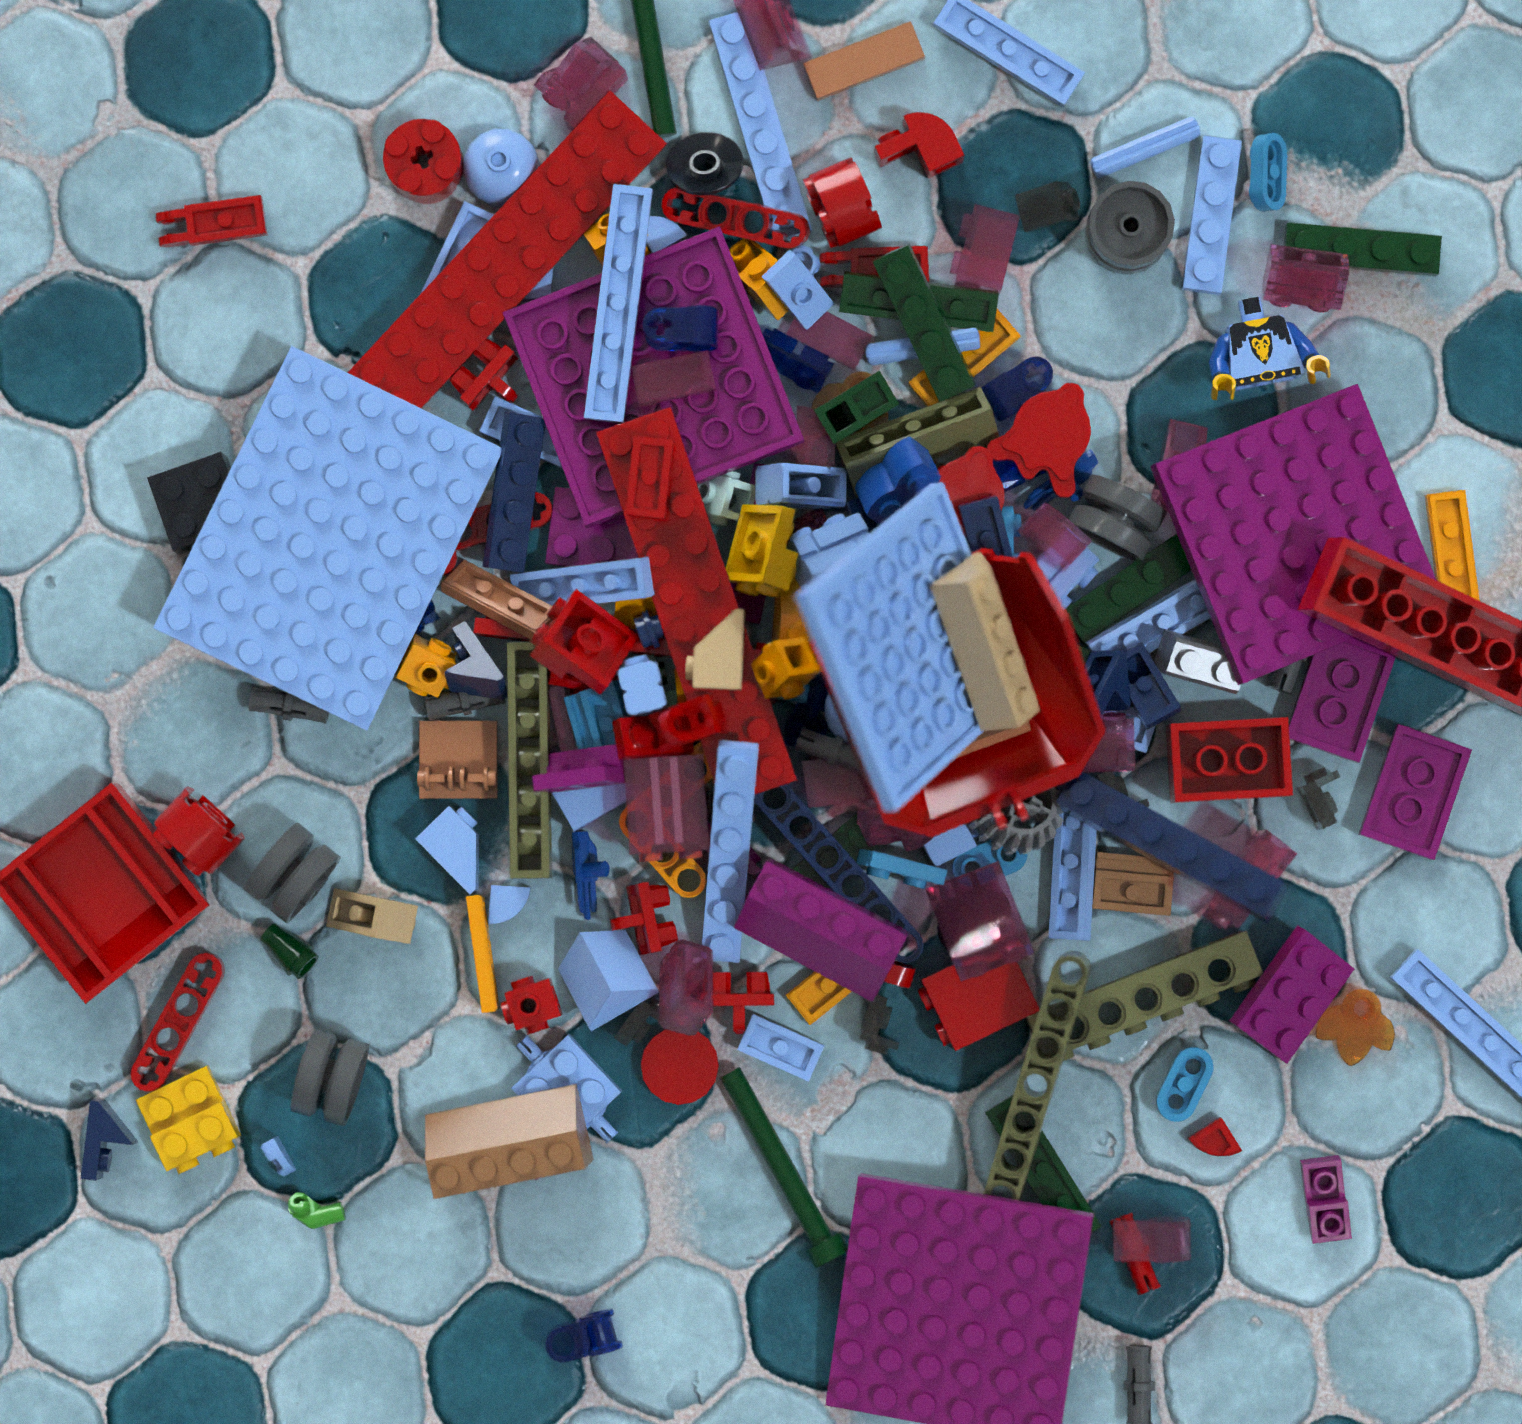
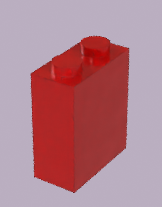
M1008 942L991 954L977 958H963L921 978L920 981L923 987L917 990L926 1010L929 1011L934 1008L940 1020V1023L934 1025L943 1046L951 1044L955 1051L1040 1010Z

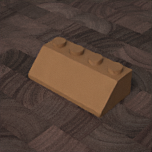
M577 1084L425 1115V1163L434 1199L586 1169L594 1160Z

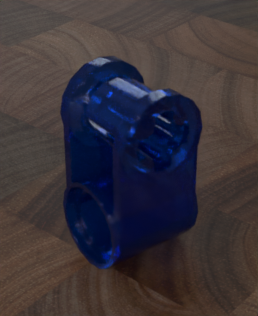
M707 305L658 307L647 312L643 319L642 325L646 342L654 350L711 352L718 349V309L716 307ZM665 323L667 329H665L664 335H657L658 324Z
M1034 356L1027 358L1008 372L1005 371L981 387L999 423L1019 411L1028 399L1042 393L1052 381L1053 369L1046 359ZM1032 366L1034 370L1039 368L1044 370V374L1041 377L1042 384L1038 385L1036 381H1031L1030 383L1026 381L1025 378L1029 373L1027 367Z
M613 1308L589 1313L578 1319L553 1326L546 1337V1351L553 1360L562 1363L587 1356H597L622 1348L623 1343L621 1340H617L612 1316L615 1314ZM598 1324L602 1327L605 1340L601 1339ZM559 1333H568L575 1341L574 1347L567 1353L557 1352L552 1345L553 1338Z

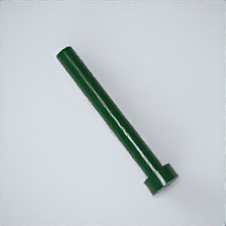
M631 0L652 128L661 138L674 136L677 134L655 3L654 0Z
M739 1067L720 1078L722 1084L812 1245L806 1252L814 1267L818 1268L848 1250V1245L840 1232L834 1235L831 1233L742 1069Z

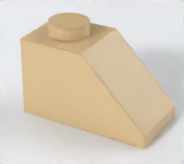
M735 609L694 647V656H687L686 680H693V688L742 690L745 633L744 609Z
M334 888L326 926L373 938L410 944L418 906Z

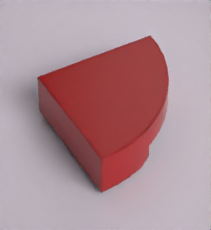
M1222 1117L1215 1119L1187 1137L1197 1149L1213 1156H1231L1242 1151Z

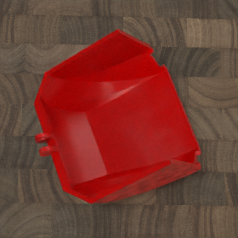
M981 548L971 553L972 555L981 552L990 565L1007 617L1011 623L1016 643L1024 660V666L1032 689L1036 695L1040 711L1028 720L1031 731L953 759L897 811H883L814 641L811 642L812 652L838 718L884 824L928 837H935L991 813L998 830L1001 831L1007 828V821L1000 809L1013 804L1016 816L1021 822L1029 819L1022 800L1079 777L1106 733L1069 615L1032 553L1021 552L1018 558L995 555L994 550L989 548Z

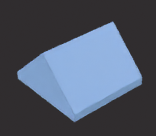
M626 930L580 932L558 968L591 1031L659 993Z

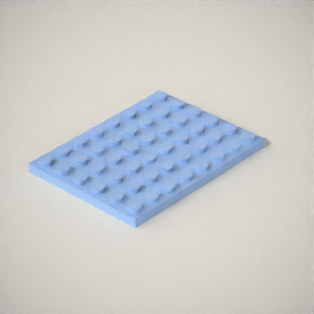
M291 346L153 628L368 731L501 456L502 448Z

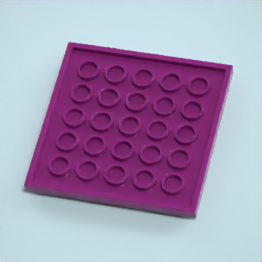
M720 226L645 256L624 422L671 407L697 485L805 443ZM602 273L503 312L586 529L623 515L596 434L598 431L621 423L584 418Z
M1358 383L1150 466L1227 660L1230 662L1237 685L1247 683L1355 638L1297 610L1327 538L1346 537L1436 580Z
M860 1173L857 1180L825 1405L924 1424H1063L1094 1213Z

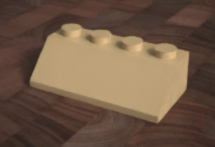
M978 552L972 554L930 585L981 731L1019 728L1037 714L1040 709L1024 666V660L1016 643L1011 623L1000 597L998 585L995 582L990 565L982 553Z

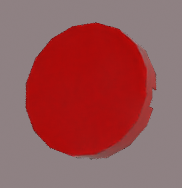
M683 1026L667 1028L655 1035L644 1049L641 1061L643 1080L651 1093L664 1102L677 1105L693 1103L705 1096L715 1083L719 1068L717 1051L710 1040L698 1030Z

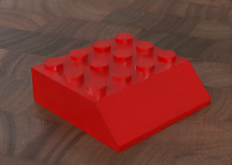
M113 782L0 871V897L85 1004L90 1002L210 906L192 874L172 849H166L154 838L152 834L156 829L119 783Z

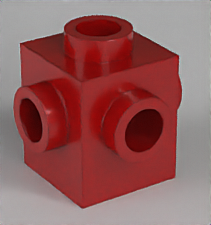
M532 975L511 982L512 991L505 992L506 1001L500 1002L507 1025L514 1023L516 1030L525 1028L527 1035L550 1028L547 1020L563 1015L551 978L535 983ZM527 998L535 1001L536 1009L534 1012H528L524 1008V1001Z

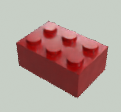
M1288 717L1173 723L1166 725L1170 803L1293 796Z

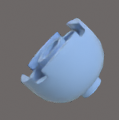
M492 129L480 134L470 143L463 159V175L469 190L479 200L486 202V204L492 207H502L540 166V161L534 146L522 134L510 129Z

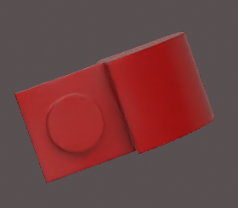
M914 112L904 115L902 125L905 132L900 134L898 129L881 136L878 139L879 144L874 146L873 154L880 167L915 151L928 179L963 163L965 156L951 127L938 116L925 112Z

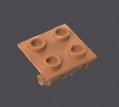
M419 721V771L417 772L419 799L497 798V721Z

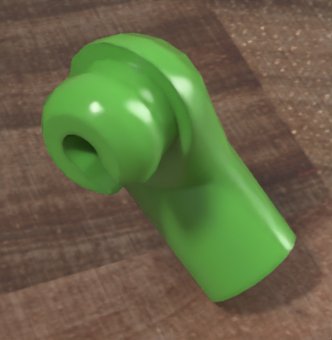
M302 1192L292 1194L288 1200V1210L291 1216L310 1229L346 1220L341 1201L321 1206Z

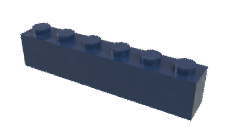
M1081 772L1079 777L1067 782L1056 801L1063 812L1267 924L1288 890L1284 881L1084 772Z

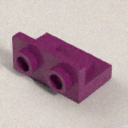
M616 744L548 754L546 773L532 775L534 791L548 793L625 784L623 760H618Z

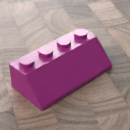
M772 858L765 862L733 927L871 1002L874 1001L910 933Z

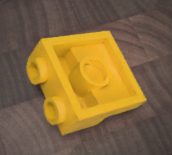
M742 504L726 564V571L730 582L737 584L735 591L751 596L761 594L773 598H778L780 590L789 591L790 583L796 575V560L798 552L786 549L787 541L793 533L794 509L779 505Z
M209 1065L136 1099L152 1134L150 1138L166 1172L176 1168L179 1175L200 1165L197 1159L198 1156L209 1151L212 1152L213 1157L235 1148L232 1140L242 1136Z

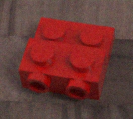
M575 589L566 600L559 597L546 614L552 620L549 626L542 623L529 641L535 645L530 656L561 679L567 672H570L601 695L612 681L639 635Z

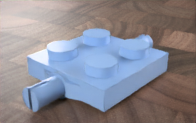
M570 1034L554 1048L544 1052L528 1035L516 1046L532 1062L526 1075L511 1088L517 1095L577 1084L587 1129L591 1126L606 1144L618 1133L602 1115L605 1113L608 1104L622 1092V1089Z

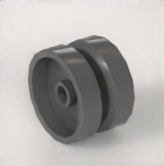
M1126 181L1112 185L1099 195L1087 217L1085 239L1089 252L1099 265L1113 273L1131 275L1146 271L1160 260L1173 238L1175 219L1171 204L1161 191L1147 183ZM1130 222L1134 224L1136 228L1134 232H1128L1125 230L1123 224L1127 226Z
M1091 474L1082 491V495L1095 508L1087 505H1076L1066 525L1090 542L1121 557L1141 563L1151 543L1146 535L1139 530L1157 532L1167 512L1157 503L1139 492L1111 479Z
M297 822L267 852L251 873L243 888L256 900L262 901L268 899L281 887L271 903V912L285 923H289L315 898L341 859V856L327 845L316 847L304 859L312 846L314 835Z
M315 1029L297 1070L291 1100V1111L310 1117L317 1112L325 1095L323 1105L324 1120L344 1127L349 1120L360 1089L368 1059L369 1044L350 1038L343 1043L335 1060L338 1045L336 1034Z

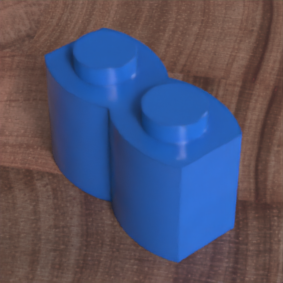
M909 436L892 446L881 463L868 469L857 481L855 490L866 515L881 525L927 486L938 483L941 476L928 449Z

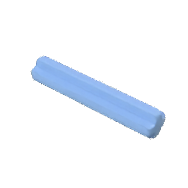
M1194 117L1181 120L1093 157L1090 161L1091 169L1097 178L1112 174L1198 138L1201 134L1199 125Z
M972 327L952 331L961 352L980 348L981 340L977 328ZM909 337L866 345V357L870 365L918 359Z

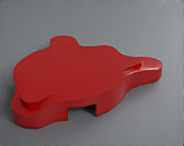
M1066 383L1057 390L1042 392L1028 399L1016 414L1010 430L1003 436L993 439L988 443L987 449L991 452L992 459L994 461H1012L1025 480L1033 479L1039 471H1046L1055 495L1059 498L1071 497L1076 488L1074 467L1077 460L1085 452L1091 435L1090 419L1083 404V389L1075 383Z
M973 446L963 456L937 469L941 476L938 483H944L964 537L965 533L957 505L996 495L1002 512L1005 501L1004 488L1001 479L993 467L992 454L987 448Z

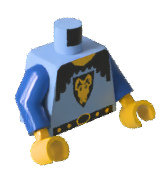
M1261 297L1238 301L1242 322L1229 325L1225 330V334L1217 338L1209 359L1213 383L1211 391L1212 400H1217L1218 391L1220 390L1227 391L1230 394V400H1233L1235 391L1300 379L1305 374L1304 368L1307 370V378L1310 384L1316 383L1315 372L1317 371L1326 373L1327 378L1331 377L1329 360L1319 355L1313 343L1294 323L1286 322L1283 315L1264 317Z

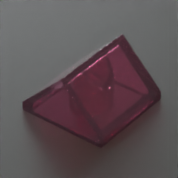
M733 0L760 71L812 56L791 0Z

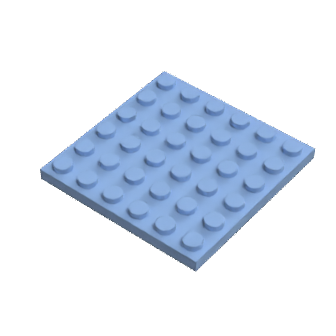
M943 482L927 486L795 595L884 812L897 811L983 732L979 727L930 585L971 556L970 549Z

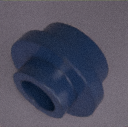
M648 610L642 611V616L634 618L644 648L652 645L654 648L660 647L659 639L665 637L658 615L650 617Z

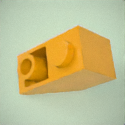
M743 238L734 244L729 251L744 289L764 310L778 321L788 312V309L761 277L778 260L756 241Z

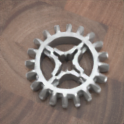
M1053 787L1022 800L1029 815V819L1022 822L1029 821L1033 823V828L1020 829L1013 827L1014 822L1021 820L1017 818L1012 804L1000 809L1006 818L1007 828L999 831L990 813L973 820L968 829H976L978 827L982 832L979 836V841L991 839V850H998L1003 846L1006 855L1013 854L1016 851L1020 855H1024L1032 849L1039 850L1045 845L1046 841L1049 842L1056 836V829L1064 821L1059 816L1063 811L1056 803L1062 790Z

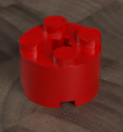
M414 119L398 126L386 138L383 151L385 171L396 191L409 200L421 204H434L443 201L453 194L463 176L464 157L457 139L446 126L437 120ZM426 155L429 159V166L422 169L418 163L419 157Z
M852 157L821 169L802 179L808 193V201L814 215L819 216L823 226L822 231L830 249L836 246L841 247L882 229L877 210L872 211L871 209L873 206L870 200L872 199L870 192Z
M186 786L154 821L157 830L152 835L166 849L170 850L174 847L185 857L182 863L195 875L200 876L203 872L213 874L243 842L245 837L242 832L235 837L231 832V829L235 826L233 821L205 796L202 795L198 801L190 795L194 789Z

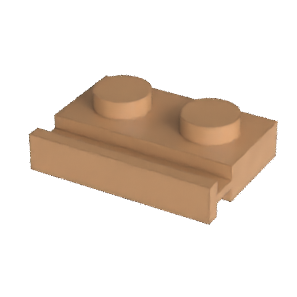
M1096 852L1092 909L1170 916L1174 872L1144 856Z

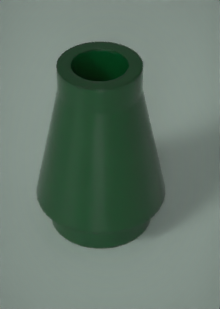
M276 923L269 926L260 938V941L267 946L288 976L293 974L297 979L302 978L313 968L319 958V955L314 952L313 945L282 929Z

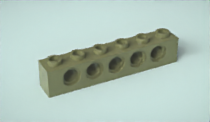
M530 642L507 643L510 879L552 878L551 793L534 791L532 775L546 773L548 754L551 753L549 669L530 656L535 648V645Z
M1238 931L1085 991L1077 1015L1082 1022V1032L1076 1038L1070 1039L1064 1061L1074 1057L1073 1049L1087 1044L1089 1050L1110 1043L1109 1035L1124 1030L1125 1035L1128 1036L1148 1028L1145 1021L1157 1016L1161 1017L1162 1022L1184 1014L1182 1007L1195 1001L1198 1007L1220 1000L1218 992L1233 987L1234 992L1237 993L1253 987L1256 984L1255 978L1261 976L1263 972L1247 931ZM1215 959H1221L1227 965L1226 977L1218 982L1213 981L1208 975V966ZM1180 973L1186 974L1191 980V988L1183 996L1176 995L1171 988L1172 979ZM1147 987L1153 991L1155 1002L1151 1008L1141 1010L1135 1004V995L1138 990ZM1064 1000L1050 1005L1051 1012L1057 1017L1063 1018L1070 1014V1007ZM1106 1002H1113L1119 1010L1117 1020L1111 1024L1102 1023L1098 1017L1100 1006ZM1039 1011L1025 1018L1031 1034L1033 1033ZM1047 1036L1039 1039L1038 1045L1043 1053L1052 1055L1058 1052L1059 1047L1055 1039Z

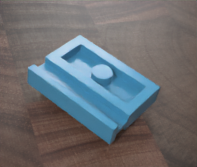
M619 680L611 681L601 695L590 688L577 694L563 697L578 749L616 744L612 721L622 717H630L626 710Z
M865 849L859 850L856 862L867 867V875L889 880L890 873L904 876L902 884L922 889L926 888L927 882L944 885L947 874L946 869Z

